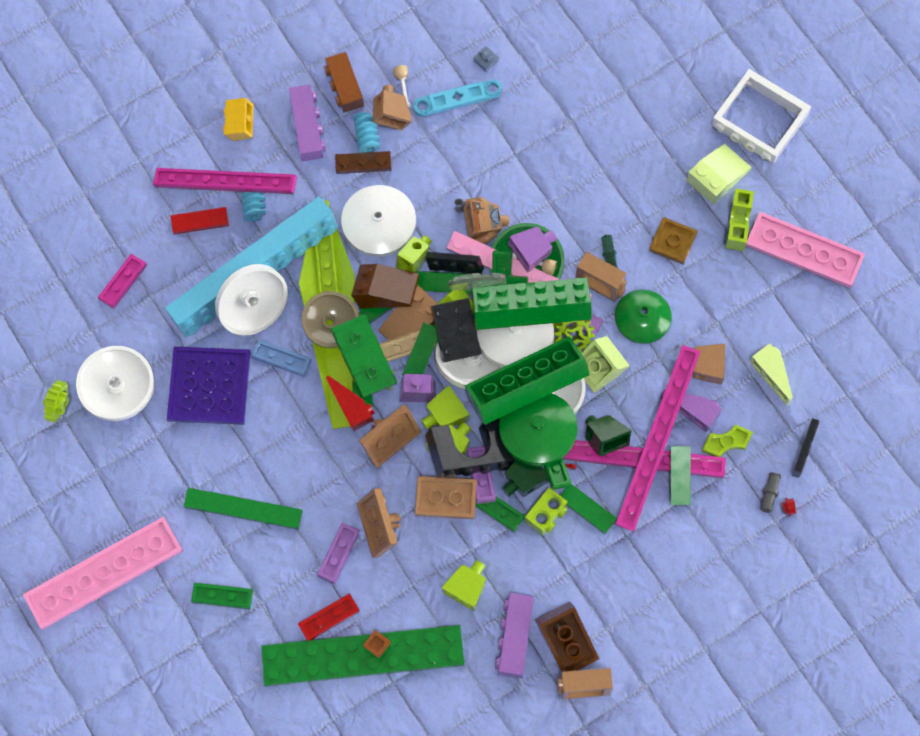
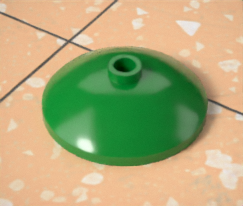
M640 289L629 292L621 298L615 310V323L619 332L628 340L639 344H649L661 339L669 330L672 321V313L667 301L661 295L651 290ZM641 310H646L648 313L643 314Z

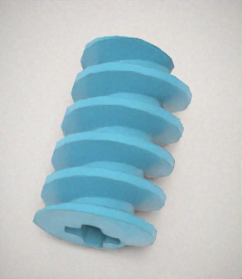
M367 112L355 114L353 119L355 121L356 139L359 147L358 152H373L380 148L381 143L378 142L380 140L378 136L379 130L376 129L378 124L373 123V115Z
M242 192L244 220L258 221L261 219V216L266 214V210L263 209L266 207V204L263 203L265 197L262 196L265 193Z

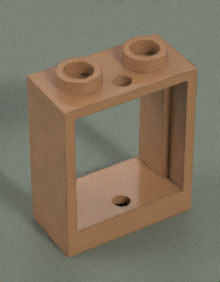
M586 251L577 266L576 278L587 277L589 289L615 302L617 297L621 298L626 290V272Z
M611 668L562 672L561 678H558L557 691L558 694H562V700L610 696L613 689Z

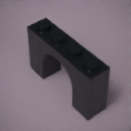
M500 418L486 425L482 423L479 427L485 448L484 456L479 458L467 457L456 448L449 425L431 427L425 437L437 477L451 479L457 475L470 476L478 472L486 474L492 470H508L515 461V458L506 451L502 444L499 432Z

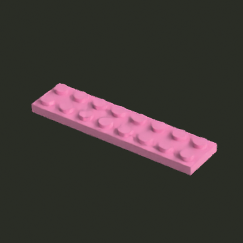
M163 516L28 591L23 596L37 623L43 630L183 552Z

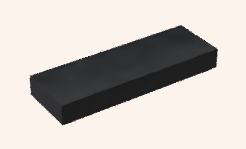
M812 418L792 473L794 477L798 478L802 474L819 425V420Z

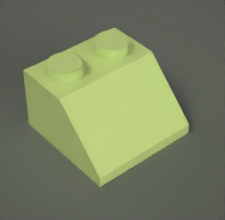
M607 336L595 339L581 353L586 360L590 374L584 380L594 393L618 378L630 366Z

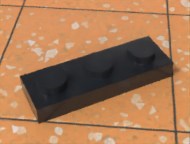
M427 252L425 256L429 269L434 271L482 274L484 270L480 256Z

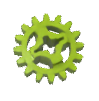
M583 320L555 324L558 330L554 331V335L558 336L554 338L555 343L562 340V333H564L566 337L570 336L575 344L581 342V344L576 346L582 353L581 349H586L587 344L592 343L590 338L595 337V334L591 332L594 330V327L589 326L591 321ZM583 325L586 328V335L582 333ZM569 332H577L579 336L574 335L572 337Z
M56 380L52 384V388L48 389L43 400L44 418L46 421L55 423L65 413L70 399L68 398L67 382Z

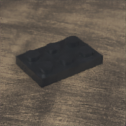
M469 298L431 306L443 363L481 355Z

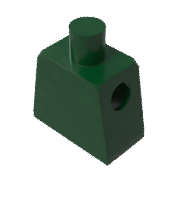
M590 415L586 419V440L600 457L629 446L631 429L612 416L606 415L597 419L594 415Z
M515 460L505 473L508 483L502 487V490L508 497L516 491L522 497H525L547 484L549 480L542 466L527 465Z

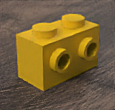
M247 98L226 100L223 132L232 141L253 139L254 104Z

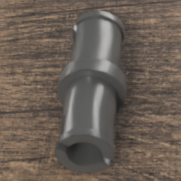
M769 473L766 488L763 489L764 497L760 506V510L763 512L772 513L781 479V475L778 473Z

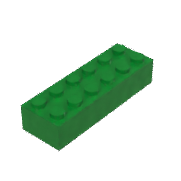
M587 277L472 288L476 330L592 320L591 297Z
M568 336L465 385L472 405L484 425L590 374L584 356L571 337Z

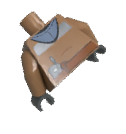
M483 197L466 199V201L460 198L455 200V205H461L455 207V211L457 213L464 211L469 238L482 244H487L497 237V234L502 230V226L507 227L509 225V216L500 215L499 206L492 204Z

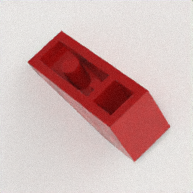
M330 376L325 377L353 431L375 421L372 417L375 412L370 403L366 405L362 398Z

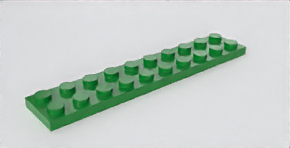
M460 625L380 633L391 641V644L379 659L363 647V644L371 634L261 645L264 686L465 666Z

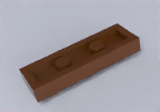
M390 151L335 154L336 174L392 171Z

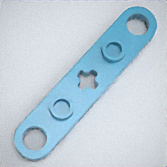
M490 79L485 82H478L426 97H420L414 101L413 110L416 115L425 117L495 99L501 95L502 85L498 80ZM496 86L498 90L492 93L488 90V87ZM455 95H458L459 97H461V98H460V101H457V99H454V98H455ZM419 104H426L428 107L422 111L417 106Z

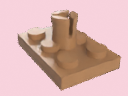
M403 404L385 420H375L373 423L376 426L372 425V430L361 438L359 442L371 463L378 468L418 436L421 431L409 409Z
M418 476L415 516L474 520L477 479H445Z
M381 488L373 489L356 503L372 558H379L397 544L396 534L393 529H398L401 523H395V521H401L398 513H388Z

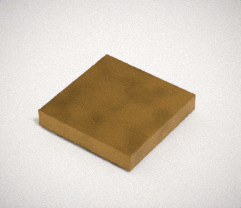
M663 217L649 251L684 265L698 230Z

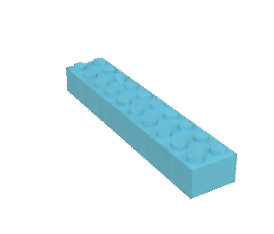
M318 196L166 306L165 309L185 338L194 335L204 324H209L217 316L215 311L216 297L222 284L229 276L243 267L254 264L267 265L276 271L286 268L296 257H301L307 249L318 245L321 239L335 232L338 225L333 212L321 197Z

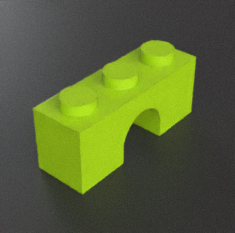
M735 189L725 247L727 249L744 251L754 191Z

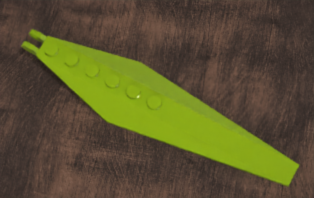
M325 200L324 202L330 208L329 200ZM337 228L333 234L325 236L318 245L310 247L305 252L299 279L304 307L313 296L326 291L344 294L355 304V300L351 296L355 284V274ZM327 320L326 324L331 326L333 322L331 320ZM313 343L332 428L351 427L325 377L330 376L352 392L353 378L338 347L324 348Z

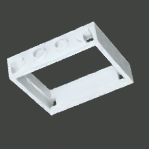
M748 69L713 117L711 126L716 128L719 133L729 136L732 141L739 142L745 146L748 151L755 152L763 160L766 159L774 164L809 115L811 106ZM745 85L750 86L798 116L775 149L723 118Z

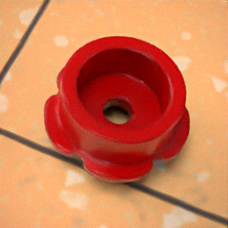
M785 498L786 502H782L784 514L788 513L789 516L797 514L794 498Z

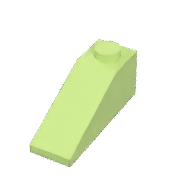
M769 343L752 356L750 364L788 406L793 396L783 358L779 349Z

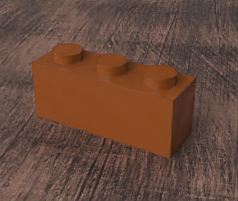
M343 52L325 58L326 65L323 67L326 76L331 78L329 84L332 92L335 91L337 94L335 97L337 106L342 108L343 113L364 107L363 96L347 53Z

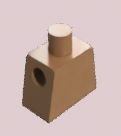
M385 85L382 88L383 91L373 100V123L402 131L412 122L406 98L404 95L394 93L392 85Z
M725 344L694 347V349L701 352L692 378L722 385L725 373Z

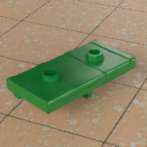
M366 314L330 329L362 399L398 383Z

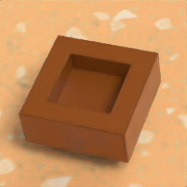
M374 630L363 644V647L379 659L389 647L391 641Z

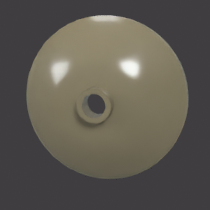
M334 291L321 292L313 296L306 303L302 312V327L306 336L316 345L324 348H337L338 346L330 329L359 317V313L355 304L344 294ZM331 320L333 324L329 326L326 324V321Z

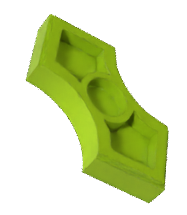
M735 424L727 433H710L701 452L710 456L721 457L725 452L732 449L745 451L753 432Z

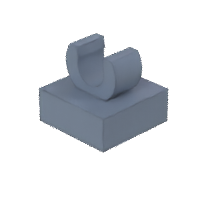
M485 46L473 57V61L487 72L499 61V57Z

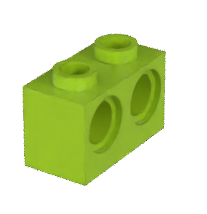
M548 488L525 516L524 522L544 536L546 532L550 533L556 525L554 523L558 517L562 518L566 514L568 501L551 488ZM551 502H556L559 505V507L557 509H551L548 506V504ZM538 517H544L547 520V522L545 524H539L536 521V519Z

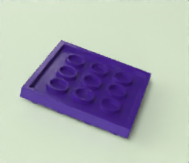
M174 346L167 421L245 425L250 350Z

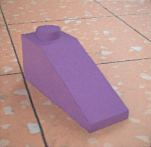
M663 390V391L661 392V396H660V399H661V400H662V398H663V396H664L665 390ZM685 394L678 412L707 432L720 416L722 409L714 400Z

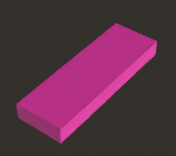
M130 254L100 293L98 299L114 309L146 268L147 263Z

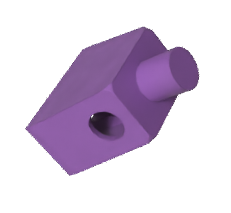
M534 227L510 236L508 245L528 273L551 254L552 246L550 243L557 240L552 230L543 234L539 227Z
M404 374L400 382L399 402L429 403L436 397L437 384L432 375Z

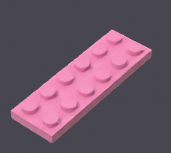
M759 212L746 243V247L848 288L852 287L865 253L762 212Z

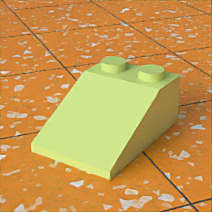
M723 144L699 161L689 171L687 182L714 205L752 167L726 144Z

